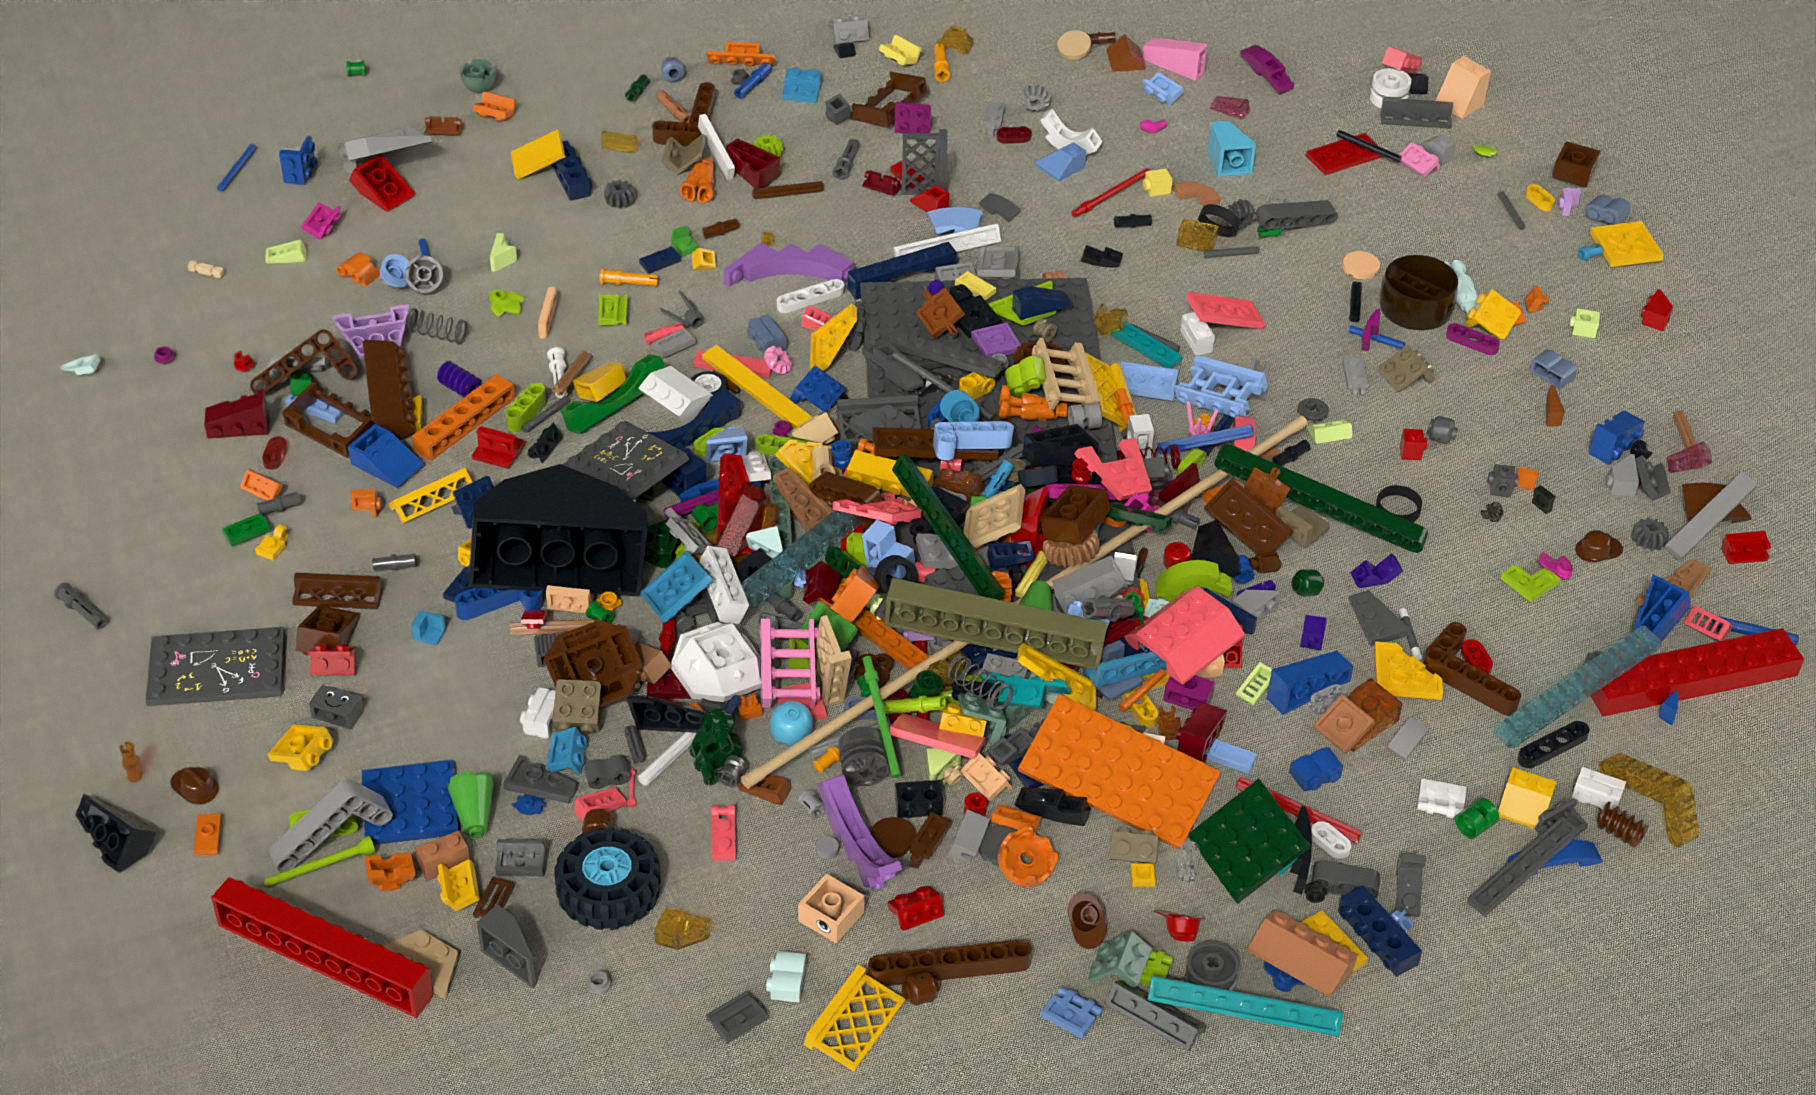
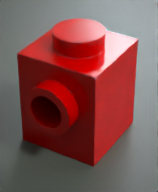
M1403 429L1400 441L1401 460L1422 459L1423 450L1427 449L1428 444L1427 438H1424L1423 429Z

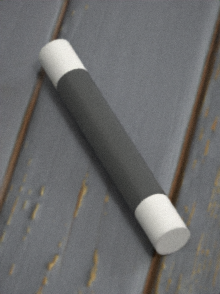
M1402 608L1399 610L1400 618L1411 629V635L1406 637L1412 656L1420 660L1422 655L1407 609Z

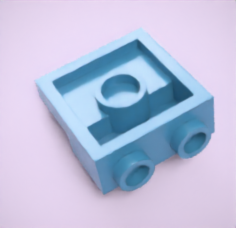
M798 67L787 68L782 100L817 103L822 83V72L816 69L801 70Z

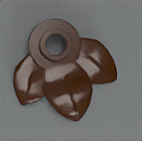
M869 653L859 656L855 660L859 666L855 670L854 679L857 681L860 676L866 673L863 657L871 656L874 670L877 671L879 677L878 687L884 686L890 678L889 672L893 667L892 657L885 653L878 655Z

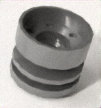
M856 727L845 732L838 741L842 775H844L846 782L863 787L877 784L886 778L889 772V765L881 732L871 727Z

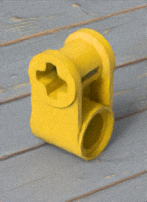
M975 372L962 377L959 381V390L967 393L973 400L990 393L995 387V380L993 378H988Z

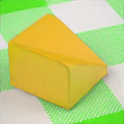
M698 248L692 252L693 270L715 269V251Z

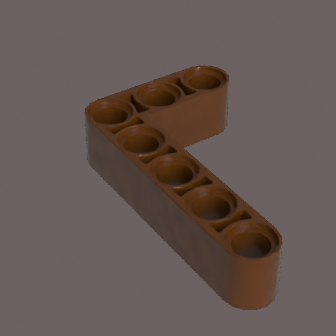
M703 82L699 85L689 123L655 121L652 124L653 142L666 145L667 140L673 137L683 147H686L701 136L702 133L698 128L699 115L706 114L710 121L715 104L714 84Z
M324 329L316 332L253 378L250 383V389L254 394H257L258 391L254 389L253 385L256 381L261 380L265 383L264 393H266L321 352L343 379L350 380L354 378L357 374V367L331 332ZM325 333L329 336L327 344H321L318 341L320 334ZM305 345L311 346L313 354L305 356L302 353V348ZM337 349L341 352L342 356L339 360L331 358L330 352ZM287 358H296L297 365L294 368L288 367L286 365ZM350 365L353 367L354 372L351 376L343 374L342 369L344 366ZM272 369H279L281 371L279 379L274 380L270 377L269 373Z
M1450 623L1426 649L1423 664L1426 665L1425 669L1432 674L1436 673L1442 678V682L1503 715L1512 716L1516 714L1521 699L1520 691L1456 657L1455 655L1462 648L1467 630L1462 623Z

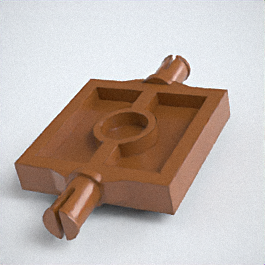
M943 288L939 293L932 296L929 290H924L926 294L922 292V296L926 299V302L916 311V314L931 335L936 339L946 330L952 336L958 334L954 324L965 313L950 292Z
M1255 467L1244 489L1275 515L1276 509L1283 504L1291 488L1277 479L1280 474L1279 469L1275 473L1277 468H1272L1271 473L1268 474Z

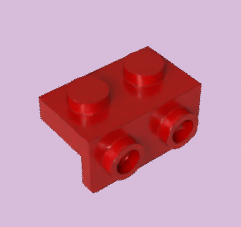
M930 886L919 887L914 892L899 894L894 899L887 901L889 910L898 917L900 929L903 931L944 916L941 896Z

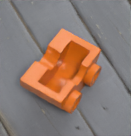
M361 252L350 256L336 268L337 273L346 278L351 276L354 282L365 287L380 276L379 268L375 269L370 262L371 258Z
M411 852L396 853L390 859H383L380 855L364 857L369 884L378 886L380 891L401 889V884L408 880L412 881L415 876Z

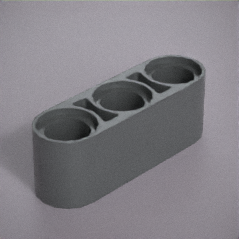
M1318 861L1313 865L1311 882H1320L1327 889V893L1341 896L1364 886L1374 898H1377L1380 874L1376 870Z

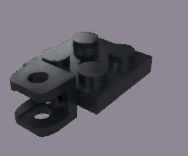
M963 284L950 288V294L965 313L956 324L968 338H972L971 331L1001 324L1002 320L981 295L972 298L973 293Z
M937 486L933 489L954 521L958 523L970 508L969 502ZM922 512L921 518L913 519L914 522L910 526L909 531L911 535H914V544L917 545V533L936 534Z

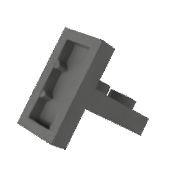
M1402 853L1396 865V875H1398L1396 910L1399 909L1400 912L1406 910L1405 916H1420L1422 874L1426 864V855Z

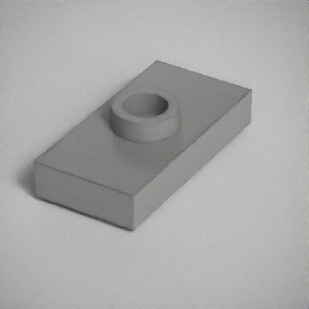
M684 328L653 342L652 347L662 358H665L696 344L695 338Z

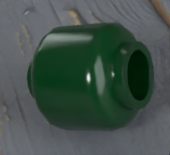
M1301 569L1292 577L1291 584L1293 590L1299 596L1319 595L1324 586V579L1318 570Z

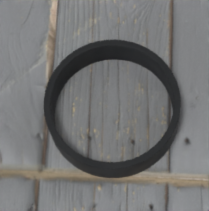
M1215 204L1203 206L1198 216V222L1204 229L1222 237L1235 235L1240 224L1236 214L1225 207ZM1206 214L1223 218L1232 227L1219 225L1211 221Z
M1392 485L1383 488L1379 492L1376 507L1386 510L1380 503L1383 498L1393 495L1403 496L1413 501L1418 509L1411 514L1395 515L1411 522H1415L1419 518L1422 499L1413 489L1401 485Z

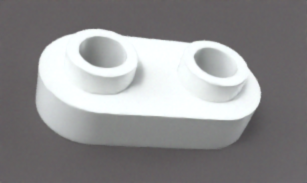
M1317 822L1312 826L1311 837L1313 842L1333 858L1344 859L1348 857L1351 850V842L1348 838L1327 822Z

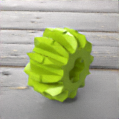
M761 135V137H756L754 141V146L778 157L782 155L783 145L781 138H776V135Z

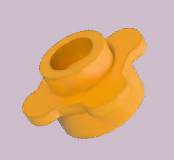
M1202 413L1198 418H1201V424L1207 428L1211 417L1207 413ZM1193 418V424H1197L1198 418Z
M604 592L601 594L600 599L596 600L606 610L613 611L614 608L621 606V600L617 599L616 594L613 592Z

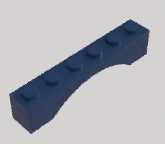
M948 241L848 271L847 289L855 300L860 299V283L888 282L897 276L914 271L935 272L936 267L957 264V251Z
M724 389L711 396L704 411L691 422L675 429L648 433L672 446L681 443L686 447L711 429L720 428L741 416V401L727 389Z

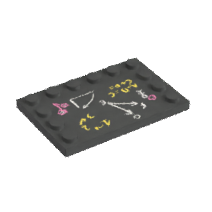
M627 421L618 423L608 433L602 434L592 444L585 446L581 452L568 458L562 465L615 485L633 500L687 462L689 458L685 452Z
M284 627L152 636L146 690L147 707L281 697L285 639Z

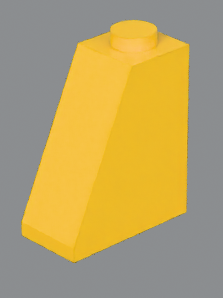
M611 361L573 379L578 398L594 402L600 401L626 381V371L621 363Z

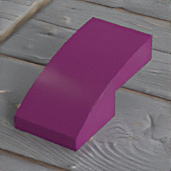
M1376 309L1365 325L1362 335V351H1369L1371 335H1379L1380 309Z

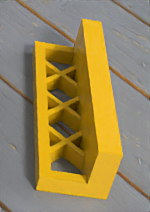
M463 468L388 503L391 511L396 510L403 524L455 500L452 492L456 490L457 481L464 478L466 483L469 484L472 480L466 468ZM446 488L451 490L447 499L438 497L439 489ZM428 496L433 498L430 507L419 505L422 497ZM406 504L414 506L412 515L405 517L401 509Z

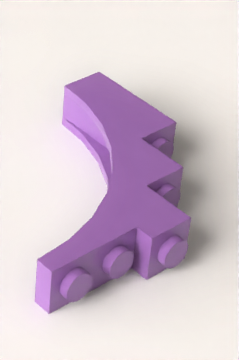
M844 775L817 783L833 834L841 836L848 860L856 862L863 886L872 887V890L886 886L885 882L896 877L895 872L902 870L900 861L888 856L871 836L857 810Z

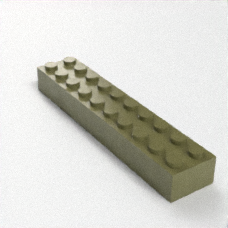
M892 578L887 595L884 626L1013 653H1018L1020 645L1025 643L1058 662L1095 670L1100 665L1108 622L895 578Z

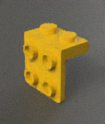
M1491 289L1477 297L1475 300L1477 304L1466 314L1468 318L1464 324L1469 328L1480 324L1498 339L1503 340L1518 319L1521 311L1495 290Z

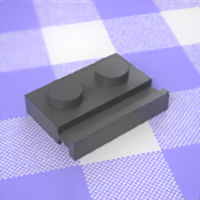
M748 991L743 992L707 1014V1021L712 1023L713 1028L726 1043L731 1042L767 1020V1013L754 998L749 996Z

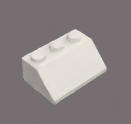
M672 366L651 372L639 387L647 398L685 424L694 420L710 397L713 396Z

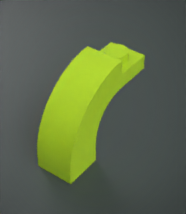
M1191 560L1175 564L1166 569L1155 580L1156 596L1170 602L1175 601V597L1187 588L1195 586L1211 589L1227 597L1233 592L1231 577L1225 573H1220L1218 564L1204 560Z

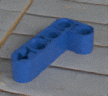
M472 588L456 595V615L461 620H470L518 601L522 603L525 609H541L543 607L542 590Z

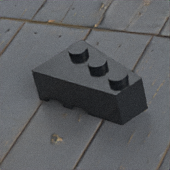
M1074 424L1025 434L1022 456L1032 465H1072L1073 461L1077 459L1074 453L1079 448L1092 446L1097 454L1099 443L1081 426Z

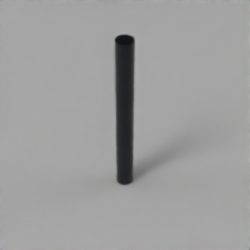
M1338 130L1336 134L1337 137L1398 163L1402 159V156L1342 130Z

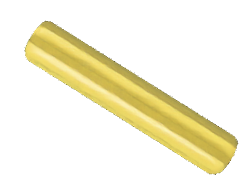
M1043 551L1038 552L1015 589L1016 597L1021 598L1024 596L1030 584L1036 581L1048 562Z

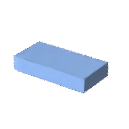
M1215 739L1207 755L1208 760L1249 774L1257 758L1256 753Z

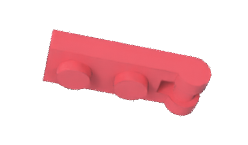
M728 804V807L712 805V861L736 860L735 804ZM719 816H728V819H719Z

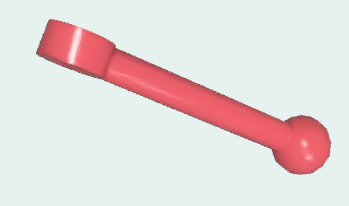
M631 768L629 769L631 777L629 780L627 807L634 808L636 806V800L634 799V776L636 771Z

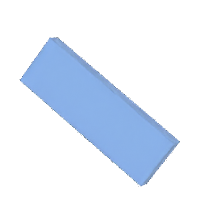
M290 394L285 399L286 406H289L299 395ZM318 399L304 411L307 414L334 424L345 414Z

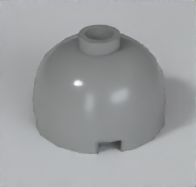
M421 255L411 259L407 264L405 279L408 286L415 292L429 294L437 290L441 285L443 270L436 259L431 256Z

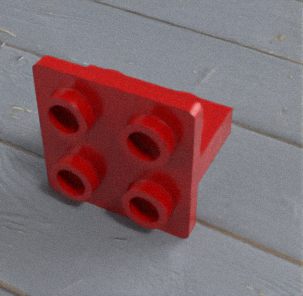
M479 426L476 431L478 447L473 452L472 459L507 469L525 445V441L517 438L516 435Z

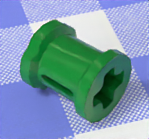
M364 60L361 62L346 61L347 76L355 74L365 76Z
M594 601L587 608L586 617L596 621L601 620L612 623L614 612L606 610L599 602Z

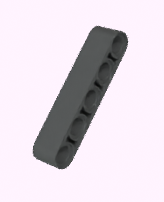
M1329 200L1265 204L1260 206L1255 212L1264 229L1328 225L1338 219V213Z

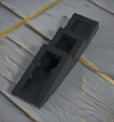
M1303 805L1301 806L1295 826L1311 847L1297 857L1290 870L1291 873L1298 875L1293 892L1301 895L1306 884L1312 852L1311 825L1307 808Z

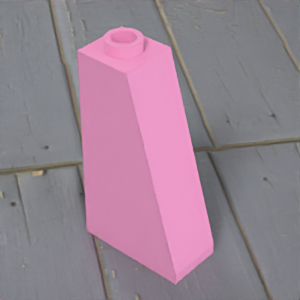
M1152 38L1143 47V59L1196 81L1205 73L1208 44Z

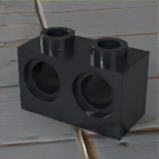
M940 780L895 783L897 818L929 816L930 812L939 816L943 815V795Z

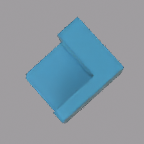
M421 610L411 624L413 640L432 645H438L446 631L444 616Z

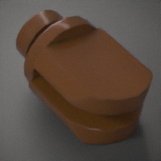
M1277 552L1259 553L1254 558H1249L1250 567L1253 570L1256 569L1257 573L1277 572L1282 566Z

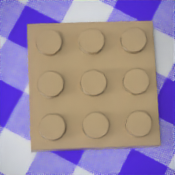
M1022 484L970 506L966 512L963 533L974 549L990 541H996L1008 533H1014L1021 528L1025 489Z

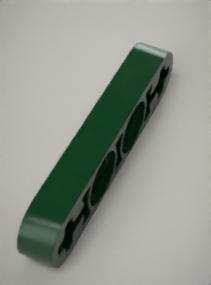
M834 546L827 549L825 554L826 563L845 578L849 576L854 568L858 570L862 565L874 578L875 572L844 549ZM848 561L849 565L847 570H845V564Z

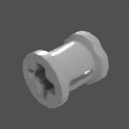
M806 790L799 796L797 800L798 805L804 807L809 812L811 819H818L826 812L823 802L817 799L816 793L813 790Z

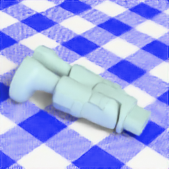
M1454 260L1450 265L1447 261L1445 263L1455 271L1458 277L1456 303L1460 306L1461 310L1468 313L1477 304L1475 302L1477 292L1470 276L1465 274L1466 266L1464 262Z

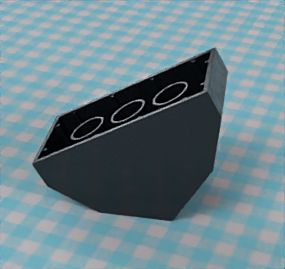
M562 464L504 479L474 502L468 587L546 591L547 586L550 585L590 590V594L613 592L616 595L640 596L648 530L647 512L617 486Z

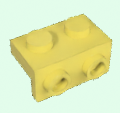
M894 35L892 43L881 44L879 51L883 52L885 57L897 60L899 65L906 66L907 64L917 63L921 48L899 35Z

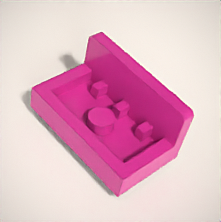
M319 202L304 221L301 229L321 240L324 234L328 235L332 230V223L336 224L340 219L339 211L341 207L337 206L335 210H332Z

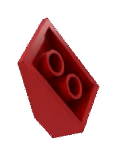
M382 153L353 169L349 178L350 183L362 196L386 212L391 211L416 195Z

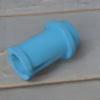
M1600 244L1589 247L1582 246L1578 250V256L1581 260L1585 261L1589 260L1590 257L1599 256L1603 252L1602 246L1600 247Z

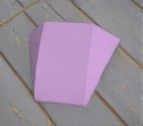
M409 304L390 307V312L355 318H352L351 313L332 316V319L358 357L364 359V340L394 341L399 347L401 346Z

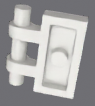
M1421 779L1417 810L1426 811V814L1433 815V813L1444 814L1448 818H1454V816L1456 817L1458 813L1464 810L1466 786Z

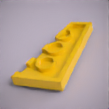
M1025 643L1020 645L1017 657L1019 663L1044 679V681H1053V679L1065 681L1071 689L1070 694H1064L1066 697L1092 710L1096 709V687L1089 678Z

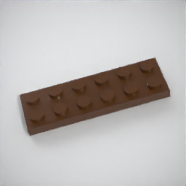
M873 427L874 456L886 458L908 454L909 457H920L923 459L937 458L933 447L934 429ZM955 449L953 459L998 460V449Z

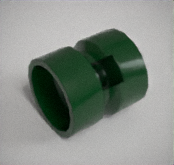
M932 671L919 672L908 693L907 699L919 698L921 695H926L927 697L939 696L943 688L941 677Z

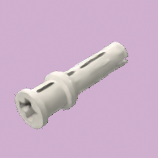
M559 347L551 348L547 352V357L550 360L549 369L553 373L554 387L564 375L566 369V362L563 359L565 352ZM567 389L563 392L562 395H558L555 392V396L559 399L563 398L564 396L567 397L568 395Z

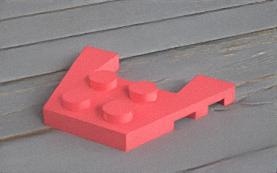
M1136 438L1122 440L1118 444L1126 457L1123 460L1102 463L1092 446L1079 448L1074 453L1078 459L1081 457L1088 464L1087 468L1091 472H1096L1102 478L1101 483L1119 501L1130 499L1135 492L1140 496L1142 493L1148 495L1152 491Z
M892 492L882 493L881 502L860 504L844 499L833 501L832 508L841 512L885 521V523L895 525L899 521L911 522L912 519L921 518L922 511L909 502L905 505L901 497L895 499V494Z

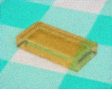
M602 131V149L637 153L636 135Z

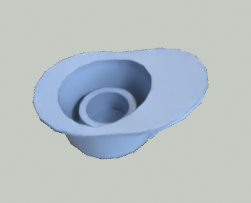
M398 254L388 255L380 268L381 278L388 286L396 288L405 287L407 285L405 270L409 261Z

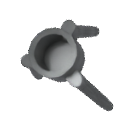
M681 290L679 294L689 308L684 314L685 320L663 308L660 309L661 312L681 322L686 328L689 326L698 328L704 321V318L697 311L692 301L688 300Z

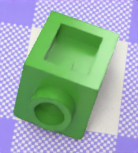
M687 225L671 230V245L682 257L692 254V252L698 249V244L689 236V227Z

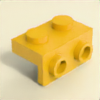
M470 859L450 869L443 863L438 865L439 874L437 878L442 889L440 897L445 905H449L456 912L480 900L474 863Z

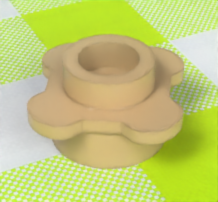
M959 764L955 768L953 766L949 767L943 773L944 780L942 784H948L950 787L957 784L964 775L959 770L962 766Z

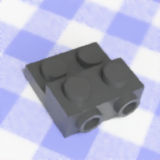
M959 565L947 571L945 568H942L925 576L923 584L980 596Z

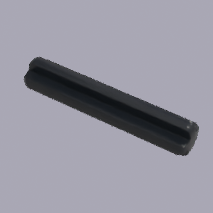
M1360 281L1352 282L1349 320L1356 323L1360 319L1362 283Z

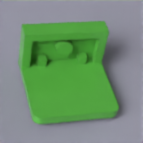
M819 601L800 629H808L809 619H814V627H818L819 630L820 618L827 615L840 650L844 652L858 632V627ZM799 638L808 645V638ZM814 640L815 649H816L817 640Z

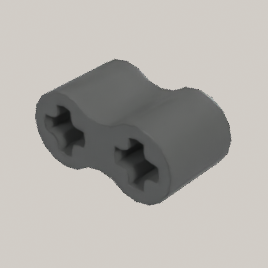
M614 755L603 760L592 759L584 766L588 785L592 789H601L610 784L622 785L627 783L631 777L626 757L623 755Z

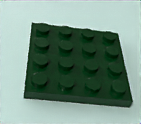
M1259 778L1188 835L1189 839L1237 904L1311 847Z

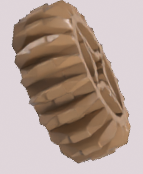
M1093 530L1082 544L1075 545L1067 542L1045 540L1043 542V552L1051 565L1056 564L1057 567L1064 566L1065 568L1068 566L1074 567L1094 559L1095 555L1099 553L1100 541L1096 530Z

